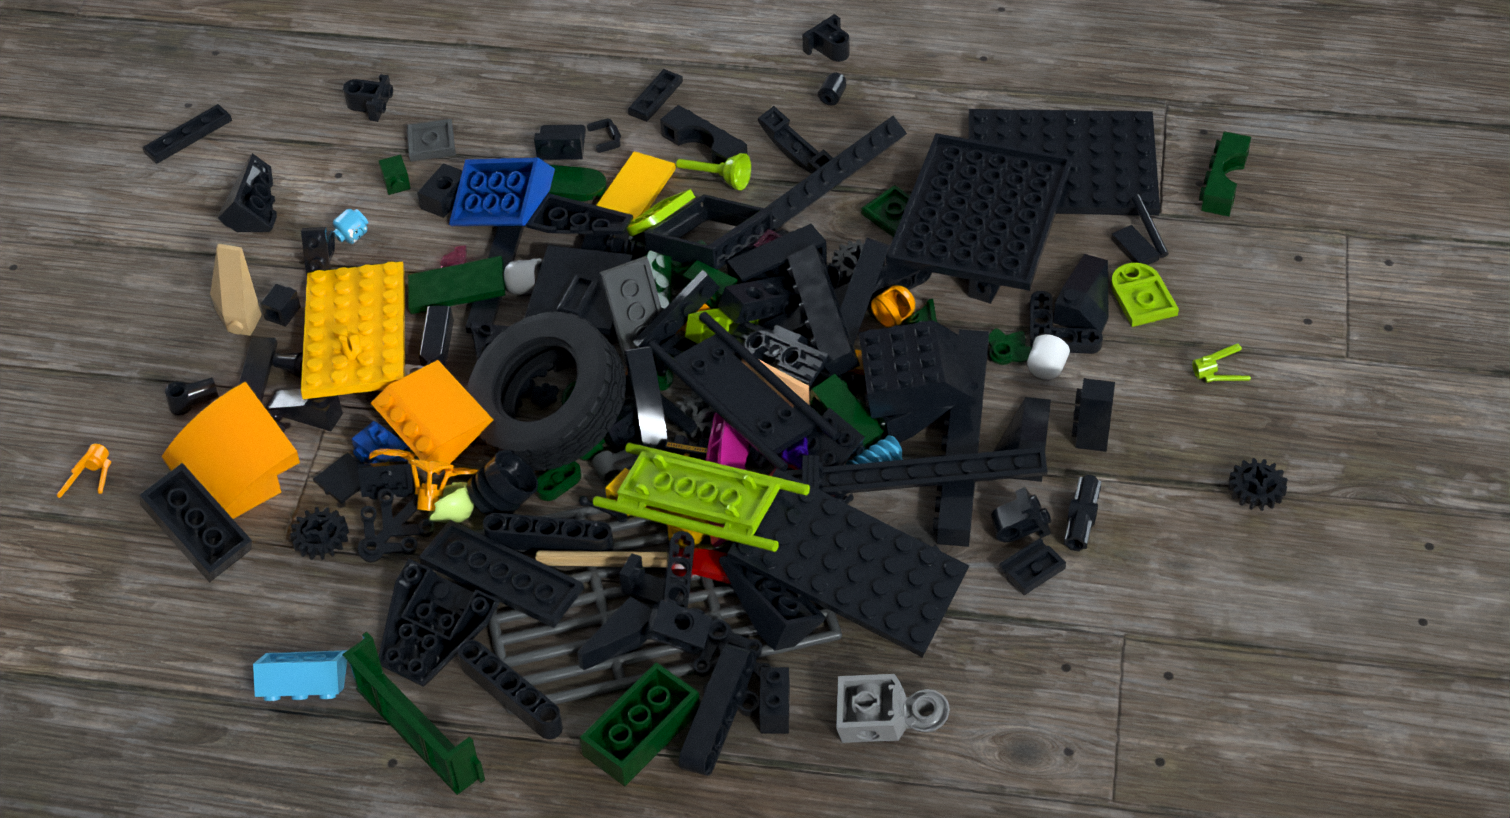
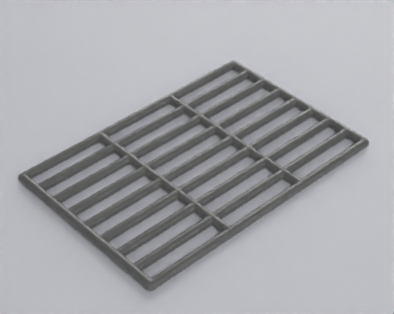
M768 466L750 471L769 475L775 467ZM584 506L541 517L586 520L585 517L605 512L590 506ZM631 517L624 523L613 521L607 524L612 528V532H617L658 522L640 517ZM484 529L474 530L475 532L485 536ZM668 531L614 543L613 551L624 552L670 542ZM724 541L717 547H714L712 543L702 545V542H700L695 548L724 552L730 550L734 541ZM515 550L519 553L526 552L525 550ZM587 566L588 571L568 575L583 583L590 581L593 592L579 595L570 608L596 602L597 614L561 621L554 628L544 625L502 635L501 623L530 616L515 609L497 613V610H495L488 623L495 655L509 667H514L578 652L590 638L508 657L506 656L504 645L598 624L603 626L618 610L609 611L606 600L628 594L622 593L621 586L603 589L601 579L620 575L619 573L623 567L598 568V566ZM693 574L691 581L701 579L704 590L689 593L688 604L707 600L710 611L704 612V615L712 617V621L747 614L742 604L721 609L718 597L736 594L731 584L714 587L712 579ZM665 576L658 577L660 579L665 580ZM795 592L791 593V594H793L794 596H796L797 598H799V596H801V595H799V594H797V593H795ZM683 594L679 595L676 602L683 600ZM650 602L642 603L650 609L655 605ZM824 607L820 609L826 617L825 619L830 631L808 635L795 647L774 651L768 645L762 646V654L758 658L841 639L842 632L836 613ZM754 625L731 629L732 633L745 638L759 635ZM717 631L713 635L716 637H720L723 635V633ZM665 644L625 653L586 670L581 669L579 664L524 676L523 678L534 686L612 668L615 680L545 695L553 703L560 704L630 688L645 673L625 677L623 665L684 651ZM756 647V648H751V649H753V650H755V651H758L759 648ZM720 656L711 658L710 669L716 667ZM694 662L665 668L677 677L695 673ZM700 664L697 666V668L699 670H705L707 666L704 664ZM506 708V710H507V712H508L509 714H513L511 711H509V710Z

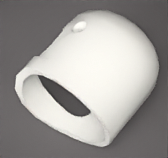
M1053 335L1037 336L1027 361L1030 372L1043 380L1056 378L1062 372L1069 356V346L1065 341Z

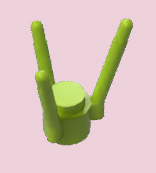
M1237 343L1211 355L1193 360L1192 367L1196 378H1204L1206 383L1212 381H1249L1251 379L1250 376L1214 375L1215 372H1218L1216 360L1241 351L1242 347Z

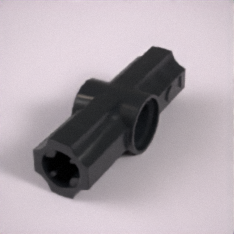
M1086 474L1084 477H1079L1075 497L1071 499L1064 545L1072 551L1080 552V550L1087 549L1091 527L1095 525L1098 511L1097 501L1102 481L1093 475Z

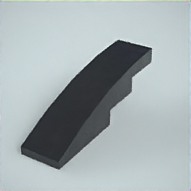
M649 346L625 350L631 400L634 402L636 427L639 429L640 443L642 446L666 451L665 445L668 441L652 348Z

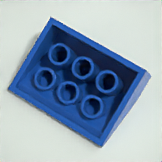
M540 158L465 160L449 225L525 226L550 191L555 169Z

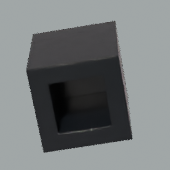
M278 284L274 285L260 303L265 320L285 327L301 308L297 290Z

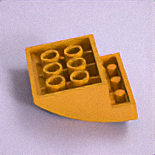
M246 382L231 389L202 410L174 438L162 455V459L170 471L183 463L233 519L281 493L277 475L300 463L297 450Z

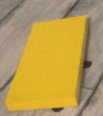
M634 151L596 206L631 214L634 220L651 207L676 170L675 163Z

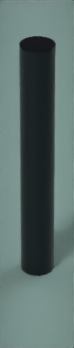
M1137 194L1132 197V201L1156 250L1160 253V258H1164L1169 253L1141 196Z

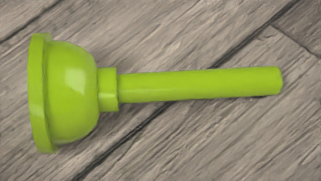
M743 153L732 156L725 163L722 162L720 164L678 159L676 162L678 168L718 173L720 176H723L727 184L740 191L746 188L751 176L750 158L747 154Z

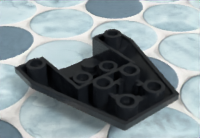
M409 558L395 581L378 656L381 667L424 687L458 654V648L463 642L473 640L488 625L501 601L477 589L475 592H472L438 576L431 568Z

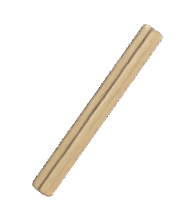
M539 550L536 552V561L547 566L624 567L631 553L642 556L643 567H666L667 552Z

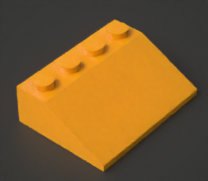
M439 360L389 384L371 402L373 407L420 460L427 462L439 461L451 464L494 420ZM445 469L438 470L435 473L440 475Z

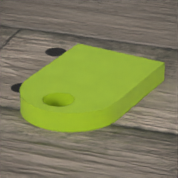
M691 189L661 200L632 220L626 229L629 236L637 235L653 227L695 198Z
M1128 263L1114 271L1111 289L1131 327L1178 316L1179 308L1154 268L1142 263ZM1132 273L1136 277H1128L1126 274Z

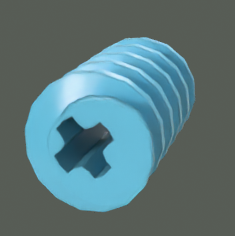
M888 435L885 439L878 441L877 445L870 446L869 450H864L861 455H856L852 460H848L846 465L903 460L902 448L895 437Z

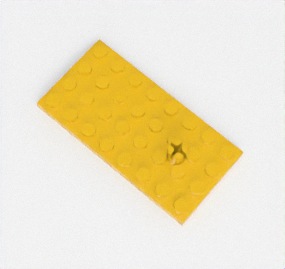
M403 261L377 265L367 264L352 268L342 267L326 271L317 270L307 273L301 381L302 398L311 399L384 390L389 384L405 377V281Z

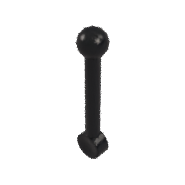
M587 496L579 498L581 506L588 505L617 517L620 523H624L628 519L627 514L594 506Z

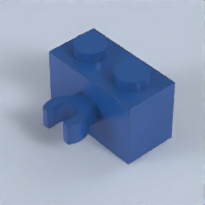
M376 421L370 423L352 438L355 457L360 462L365 461L367 464L408 461L400 456L383 454L369 459V454L373 450L400 449L411 452L405 442Z

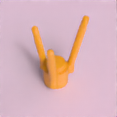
M100 444L90 445L86 454L71 470L73 474L57 493V497L63 496L85 467L92 471L102 468L98 487V494H102L107 470L111 464V461L107 459L109 451Z

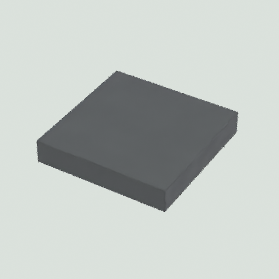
M452 119L407 125L410 162L456 155Z

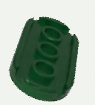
M550 165L555 169L550 191L548 192L550 194L585 202L593 200V196H602L606 191V177L598 170Z

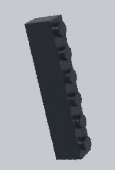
M813 244L788 256L790 267L787 270L791 279L796 281L793 288L797 297L802 299L799 306L804 316L808 317L805 324L810 334L814 335V338L811 339L814 349L830 356L822 370H827L831 376L834 374L839 376L860 366L821 254Z

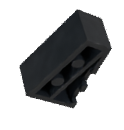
M1084 378L1082 389L1077 388L1075 404H1080V406L1075 405L1073 421L1078 422H1073L1072 437L1076 438L1075 448L1107 452L1115 382Z

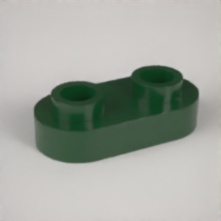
M574 461L568 465L551 469L537 479V497L543 501H552L571 489L581 480L580 465Z

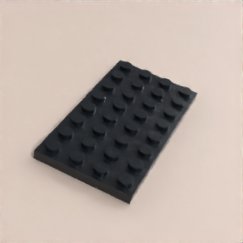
M777 468L772 475L773 477L807 484ZM809 485L810 491L808 495L779 489L757 528L755 536L778 541L779 546L776 552L738 542L732 544L727 558L922 658L969 568V565Z

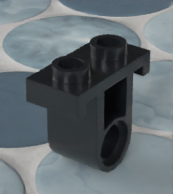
M835 14L802 34L803 52L807 55L812 54L813 48L836 62L844 61L850 55L849 34L841 29V18Z
M380 74V82L360 79L347 81L343 85L347 107L353 111L367 112L370 121L378 122L382 113L386 111V104L389 98L393 96L394 89L393 85L390 84L389 75Z
M326 227L302 228L301 237L306 276L307 273L317 270H332L330 261L335 252L333 231H327Z
M1026 487L1015 491L1016 500L994 509L991 514L995 534L1000 542H1013L1039 531L1041 538L1051 534L1049 523L1052 520L1048 510L1041 508L1038 497L1035 494L1031 495Z

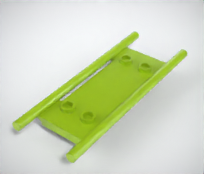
M628 443L625 448L626 452L638 455V458L617 491L619 495L617 501L595 496L593 505L776 552L779 546L778 541L755 536L757 528L779 489L808 495L810 486ZM646 505L724 524L725 526L723 528L691 520L688 518L648 509L645 507Z

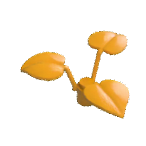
M400 449L373 450L369 454V459L383 454L400 456L408 460V464H411L416 487L415 494H418V510L435 511L434 504L439 501V496L443 497V490L450 477L461 474L475 475L479 471L478 469L454 468V465L439 461L415 460L414 456L417 457L415 453ZM416 466L427 472V483H422L421 487ZM445 469L446 473L439 489H437L438 484H432V473Z

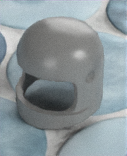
M536 258L509 262L504 270L506 289L515 295L532 294L535 287V264L537 275H539L543 260Z

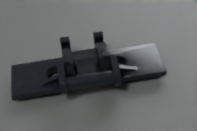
M744 322L739 323L732 334L735 339L759 360L767 364L773 363L775 360L778 361L780 371L810 386L830 357L824 352L809 347L810 342L807 338L778 325L771 331L754 323ZM763 339L762 344L758 348L753 349L754 343Z

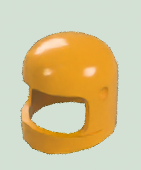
M899 285L891 286L872 300V312L876 319L886 328L900 325L914 312L915 299L907 288Z

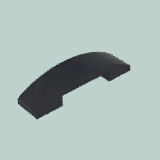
M775 106L758 117L757 121L772 142L789 159L812 174L833 159L824 149L818 152L789 126L790 119Z

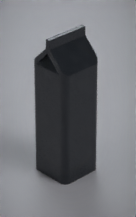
M449 306L427 307L419 349L421 366H427L439 360L446 368L454 323L452 310Z

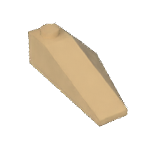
M218 244L210 292L215 311L228 332L251 336L262 313L242 247Z

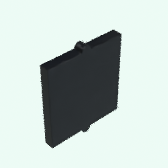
M347 452L313 478V480L324 489L326 495L330 494L342 504L361 489L358 466L359 464H364V462H359Z

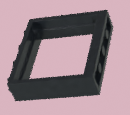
M703 194L644 232L647 253L653 251L669 256L673 261L693 265L698 260L718 270L727 264L728 260L739 256L774 232L772 210ZM706 220L736 226L709 245L680 239V237Z

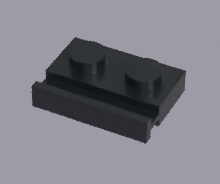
M1041 537L999 564V571L1001 573L1004 572L1007 575V579L1023 595H1026L1066 569V561L1049 545L1046 546Z

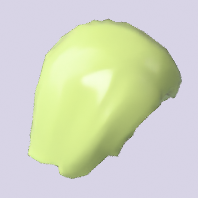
M453 482L451 485L445 486L443 497L439 496V501L434 504L435 511L429 512L428 519L448 523L449 520L461 523L468 519L473 512L474 503L468 494L467 482Z

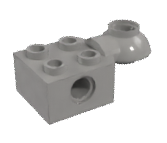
M895 674L838 676L836 728L842 743L899 741L908 728H913L918 732H933L942 727L948 719L949 703L944 695L936 690H920L910 697H906L904 689ZM927 711H932V712H933V713H932L931 715H929V716H922V714H923L924 712H927Z

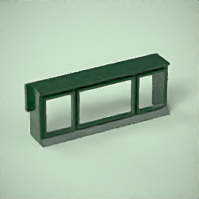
M367 631L363 633V640L342 654L350 663L357 686L356 690L456 795L477 780L480 783L484 782L485 776L482 764L477 758L473 739L469 736L455 747L383 673L374 639Z

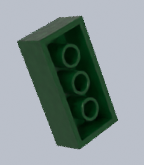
M656 662L579 737L583 756L625 787L696 716L700 706L699 692Z

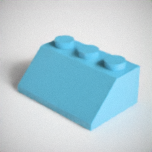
M346 651L265 653L253 663L255 697H264L265 701L279 700L281 696H291L292 700L307 699L308 695H319L320 699L335 698L336 694H339L344 689L347 660L342 654Z

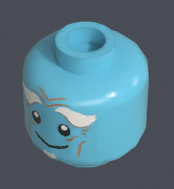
M346 209L333 220L334 236L341 243L345 240L353 244L366 234L368 221L358 209Z

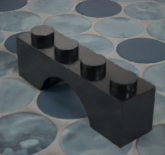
M677 105L660 119L662 137L678 146L693 142L707 145L711 148L713 164L725 163L730 157L739 153L748 155L747 144L744 141L737 139L725 130L718 128L708 120L697 116L680 105Z

